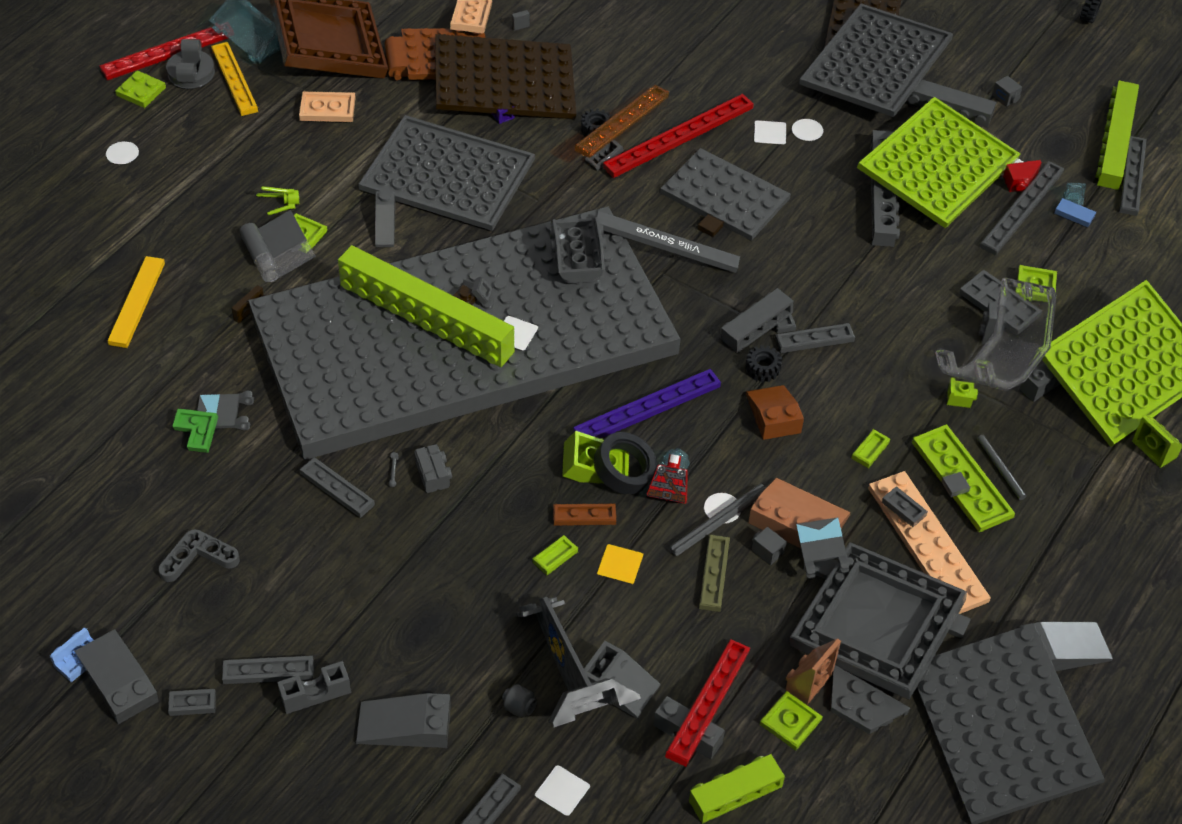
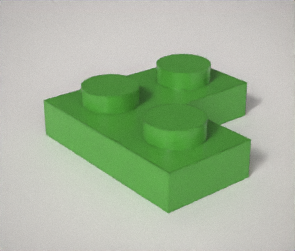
M177 409L173 428L178 431L191 432L187 444L189 451L209 453L218 415L212 412Z

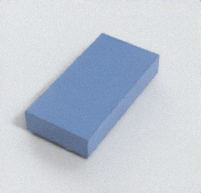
M1062 198L1055 210V214L1086 227H1089L1096 214L1095 211Z

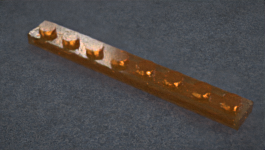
M657 85L652 86L577 143L575 151L588 158L592 157L667 99L669 91Z

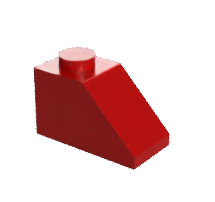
M1041 160L1007 164L1003 178L1009 192L1025 190L1037 176L1042 163Z

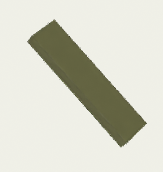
M709 535L699 609L721 612L730 537Z

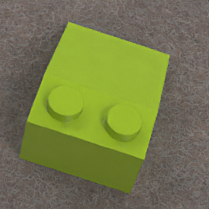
M575 431L564 442L562 476L578 482L603 483L594 468V455L604 440ZM622 449L611 450L609 458L612 465L620 473L628 476L629 452Z

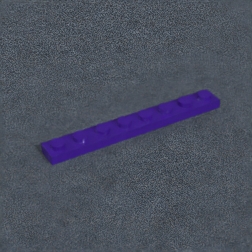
M711 369L577 425L573 427V432L578 431L601 439L715 390L721 386V382Z

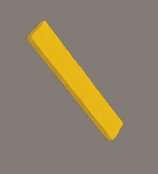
M225 42L211 46L241 116L258 112V107L229 43Z
M145 257L108 338L109 345L128 348L165 265L164 259Z

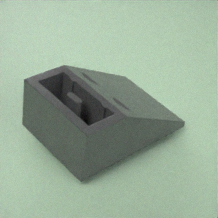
M607 641L603 642L584 668L591 683L606 678L613 679L640 694V700L621 706L614 705L635 718L639 717L660 687V683L626 652Z

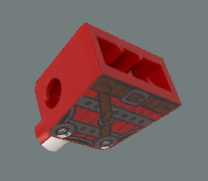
M669 454L667 466L658 464L647 496L687 503L688 470L679 468L681 456Z

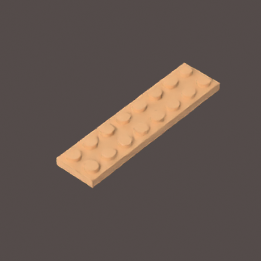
M903 471L870 483L869 491L923 573L967 591L966 601L959 614L989 603L991 597L907 473ZM896 486L928 511L927 516L914 527L910 526L882 503V498Z

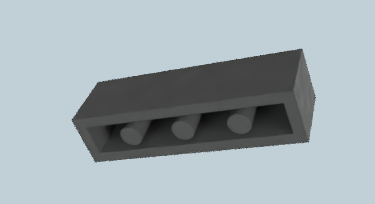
M778 288L773 292H769L759 302H755L749 309L739 313L735 319L725 323L721 328V340L736 353L740 352L776 326L778 322L780 323L790 314H793L794 301Z

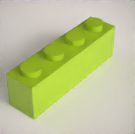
M771 754L765 757L759 756L748 765H739L728 774H719L708 783L695 785L690 790L689 802L703 824L783 787L785 776Z

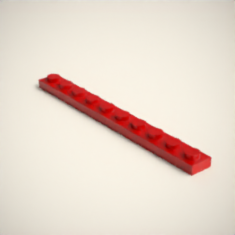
M741 94L603 162V168L615 178L753 109L754 103L744 94Z

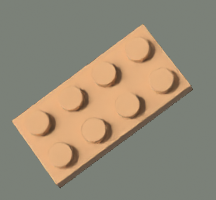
M457 0L450 29L457 32L484 33L492 0Z

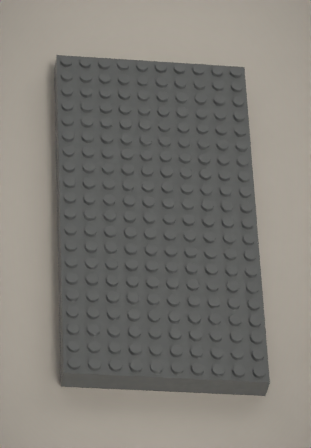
M608 206L558 220L597 217L598 211L610 215L613 214ZM551 222L389 263L452 296L462 285L473 289L476 278L482 276L492 288L488 303L482 305L477 300L472 306L482 311L488 310L493 316L502 321L507 316H511L537 325L538 329L525 350L515 348L513 355L502 367L491 364L486 359L473 355L470 351L440 338L433 332L424 330L421 326L413 322L411 323L397 314H393L382 306H377L374 302L344 289L340 284V276L248 300L252 320L304 460L679 354L680 337L625 237L604 231L602 237L606 239V248L603 249L605 270L602 275L593 282L567 283L562 280L558 272L556 253L552 252L551 240H553L549 236Z

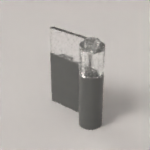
M291 210L260 228L254 223H247L239 230L240 236L265 282H273L316 257Z

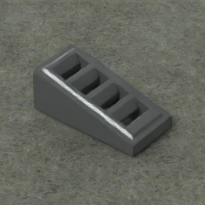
M610 137L588 155L585 161L598 171L603 168V162L624 153V150L618 142Z

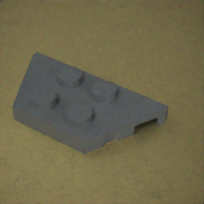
M835 665L830 712L868 734L877 731L881 726L892 723L895 718L909 713L910 707Z

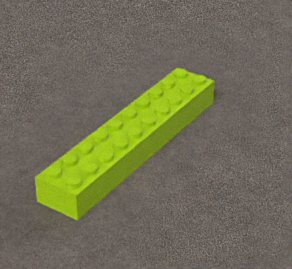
M353 245L338 259L340 284L344 289L374 302L377 306H382L393 314H397L407 321L421 326L424 330L431 331L440 338L446 339L456 346L470 351L473 355L480 356L489 363L502 367L515 352L514 326Z

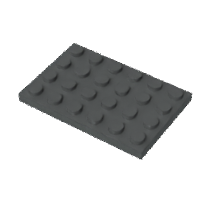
M702 148L660 190V194L704 217L709 214L723 221L724 227L751 241L789 201L791 196L790 193Z

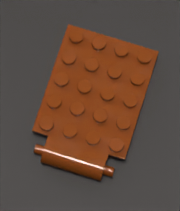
M450 28L401 29L402 37L391 36L384 42L389 76L394 77L395 80H400L401 77H409V80L435 79V34L485 38V33L457 32Z

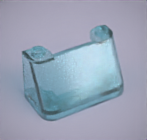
M226 0L209 19L213 24L211 28L218 34L223 33L248 54L247 57L253 63H261L280 50L275 23L247 0Z

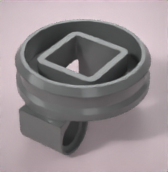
M182 39L181 52L173 55L167 62L168 78L171 83L180 88H200L210 82L215 74L213 59L207 53L201 51L202 46L199 39Z

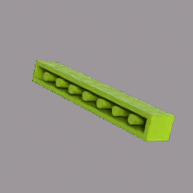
M1119 80L1117 87L1113 86L1111 97L1114 98H1111L1109 108L1112 109H1109L1106 119L1109 120L1106 121L1104 129L1107 132H1104L1102 140L1105 144H1102L1100 154L1103 155H1100L1098 166L1101 167H1098L1095 176L1098 178V186L1119 190L1124 175L1139 89L1138 84Z

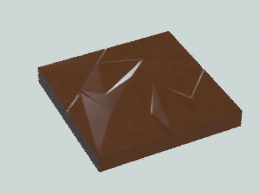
M269 0L284 66L385 78L388 66L369 2L357 0Z

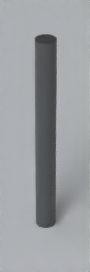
M980 435L977 438L978 442L1019 500L1025 499L1026 494L986 437Z

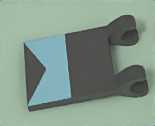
M244 391L240 394L200 395L197 411L217 413L216 428L249 430V418L247 416L237 418L239 403L252 405L254 397H252L251 391Z
M838 517L796 524L807 578L815 577L813 562L838 559L841 573L849 572V561Z

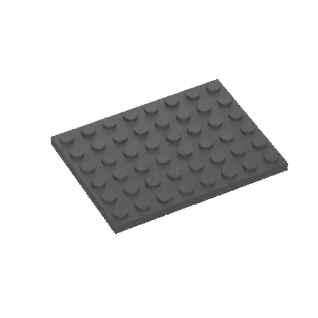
M860 4L802 75L799 84L894 117L950 43L953 33Z
M405 115L360 181L359 190L375 195L376 191H395V201L493 231L534 162L535 154Z
M1034 623L934 656L916 688L971 824L982 823L1105 782L1101 769Z

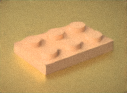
M303 92L299 113L300 121L353 122L355 93Z

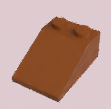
M784 385L746 392L763 440L801 433L804 417L798 402Z

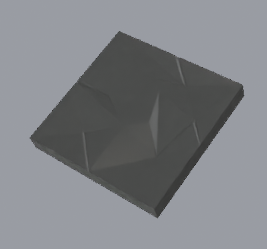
M849 542L845 548L849 561V572L841 573L838 560L790 636V646L810 654L813 649L838 638L841 644L835 663L836 666L910 700L963 607L967 591Z

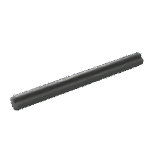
M758 484L673 543L670 546L671 553L674 556L680 555L753 504L766 487L763 484Z

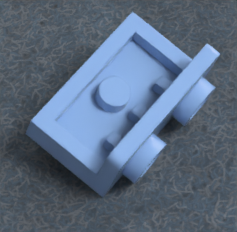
M86 628L73 634L66 643L57 647L50 655L53 666L70 682H73L86 671L75 654V650L94 641Z

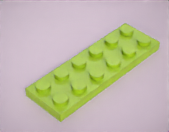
M947 424L913 438L912 444L940 481H942L943 477L958 472L963 474L970 486L969 492L953 496V498L978 532L1014 518L1015 512Z

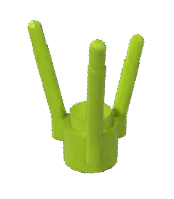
M262 186L261 190L280 193L256 194L257 197H284V204L288 203L287 206L267 212L268 215L288 209H295V205H299L298 190Z

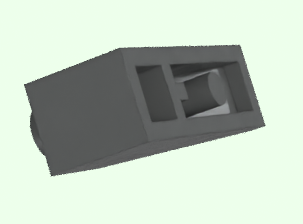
M376 191V247H394L395 191Z

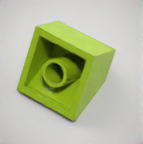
M1147 415L1142 417L1132 442L1161 468L1178 457L1182 444L1154 418Z

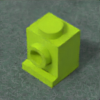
M951 378L947 391V405L971 408L973 400H977L978 389H974V383L955 381V378Z

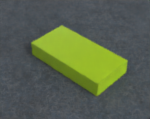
M873 429L852 454L851 459L869 469L890 443V438Z
M563 535L533 558V563L544 574L548 575L578 552V547Z

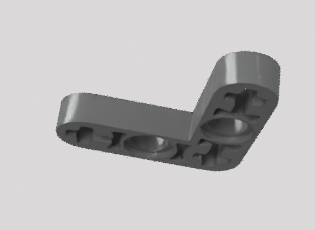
M190 530L160 564V577L166 582L175 581L197 554L224 568H234L240 562L239 553L234 547L200 530ZM214 545L218 547L215 552L206 551L209 546ZM181 552L188 554L184 559H178L176 556Z

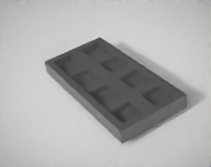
M985 270L961 287L959 291L960 295L983 311L987 310L989 301L1008 303V310L1003 325L1018 336L1043 314V310Z

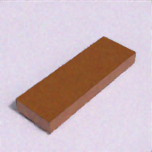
M553 504L554 526L616 525V504Z

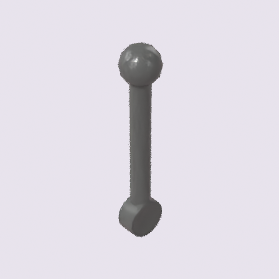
M393 452L390 455L392 460L391 480L388 482L390 487L396 486V460L399 458L397 452Z

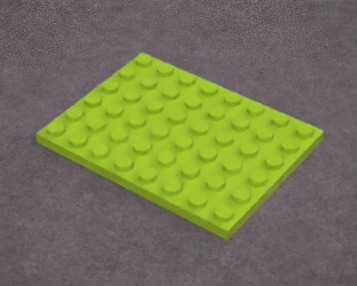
M933 97L858 163L857 168L946 228L1004 173L1007 164L1014 163L1019 158L1020 153L936 97Z
M1147 280L1037 352L1110 447L1135 431L1144 415L1153 418L1182 398V323Z

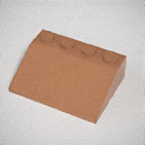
M776 478L760 494L752 506L749 524L761 530L769 527L787 542L801 548L796 524L838 517L842 529L850 516V512Z

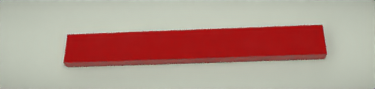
M224 22L100 65V70L106 80H110L170 59L173 55L181 52L182 39H199L201 46L205 47L235 36L234 31L228 22Z
M730 639L669 746L665 758L685 767L687 766L748 656L750 647Z

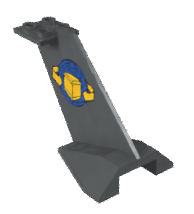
M557 597L539 598L540 605L538 606L535 603L519 607L520 611L515 613L516 617H525L535 613L568 690L561 695L548 721L550 727H557L575 721V715L608 704L621 706L641 699L640 694L613 679L606 678L597 682H590L553 609L554 607L564 605V600H557Z

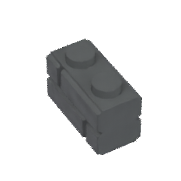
M437 444L427 446V448L416 449L414 451L415 462L425 491L430 493L437 491V489L449 488L452 472L450 467L445 466V463H447L445 452H440Z

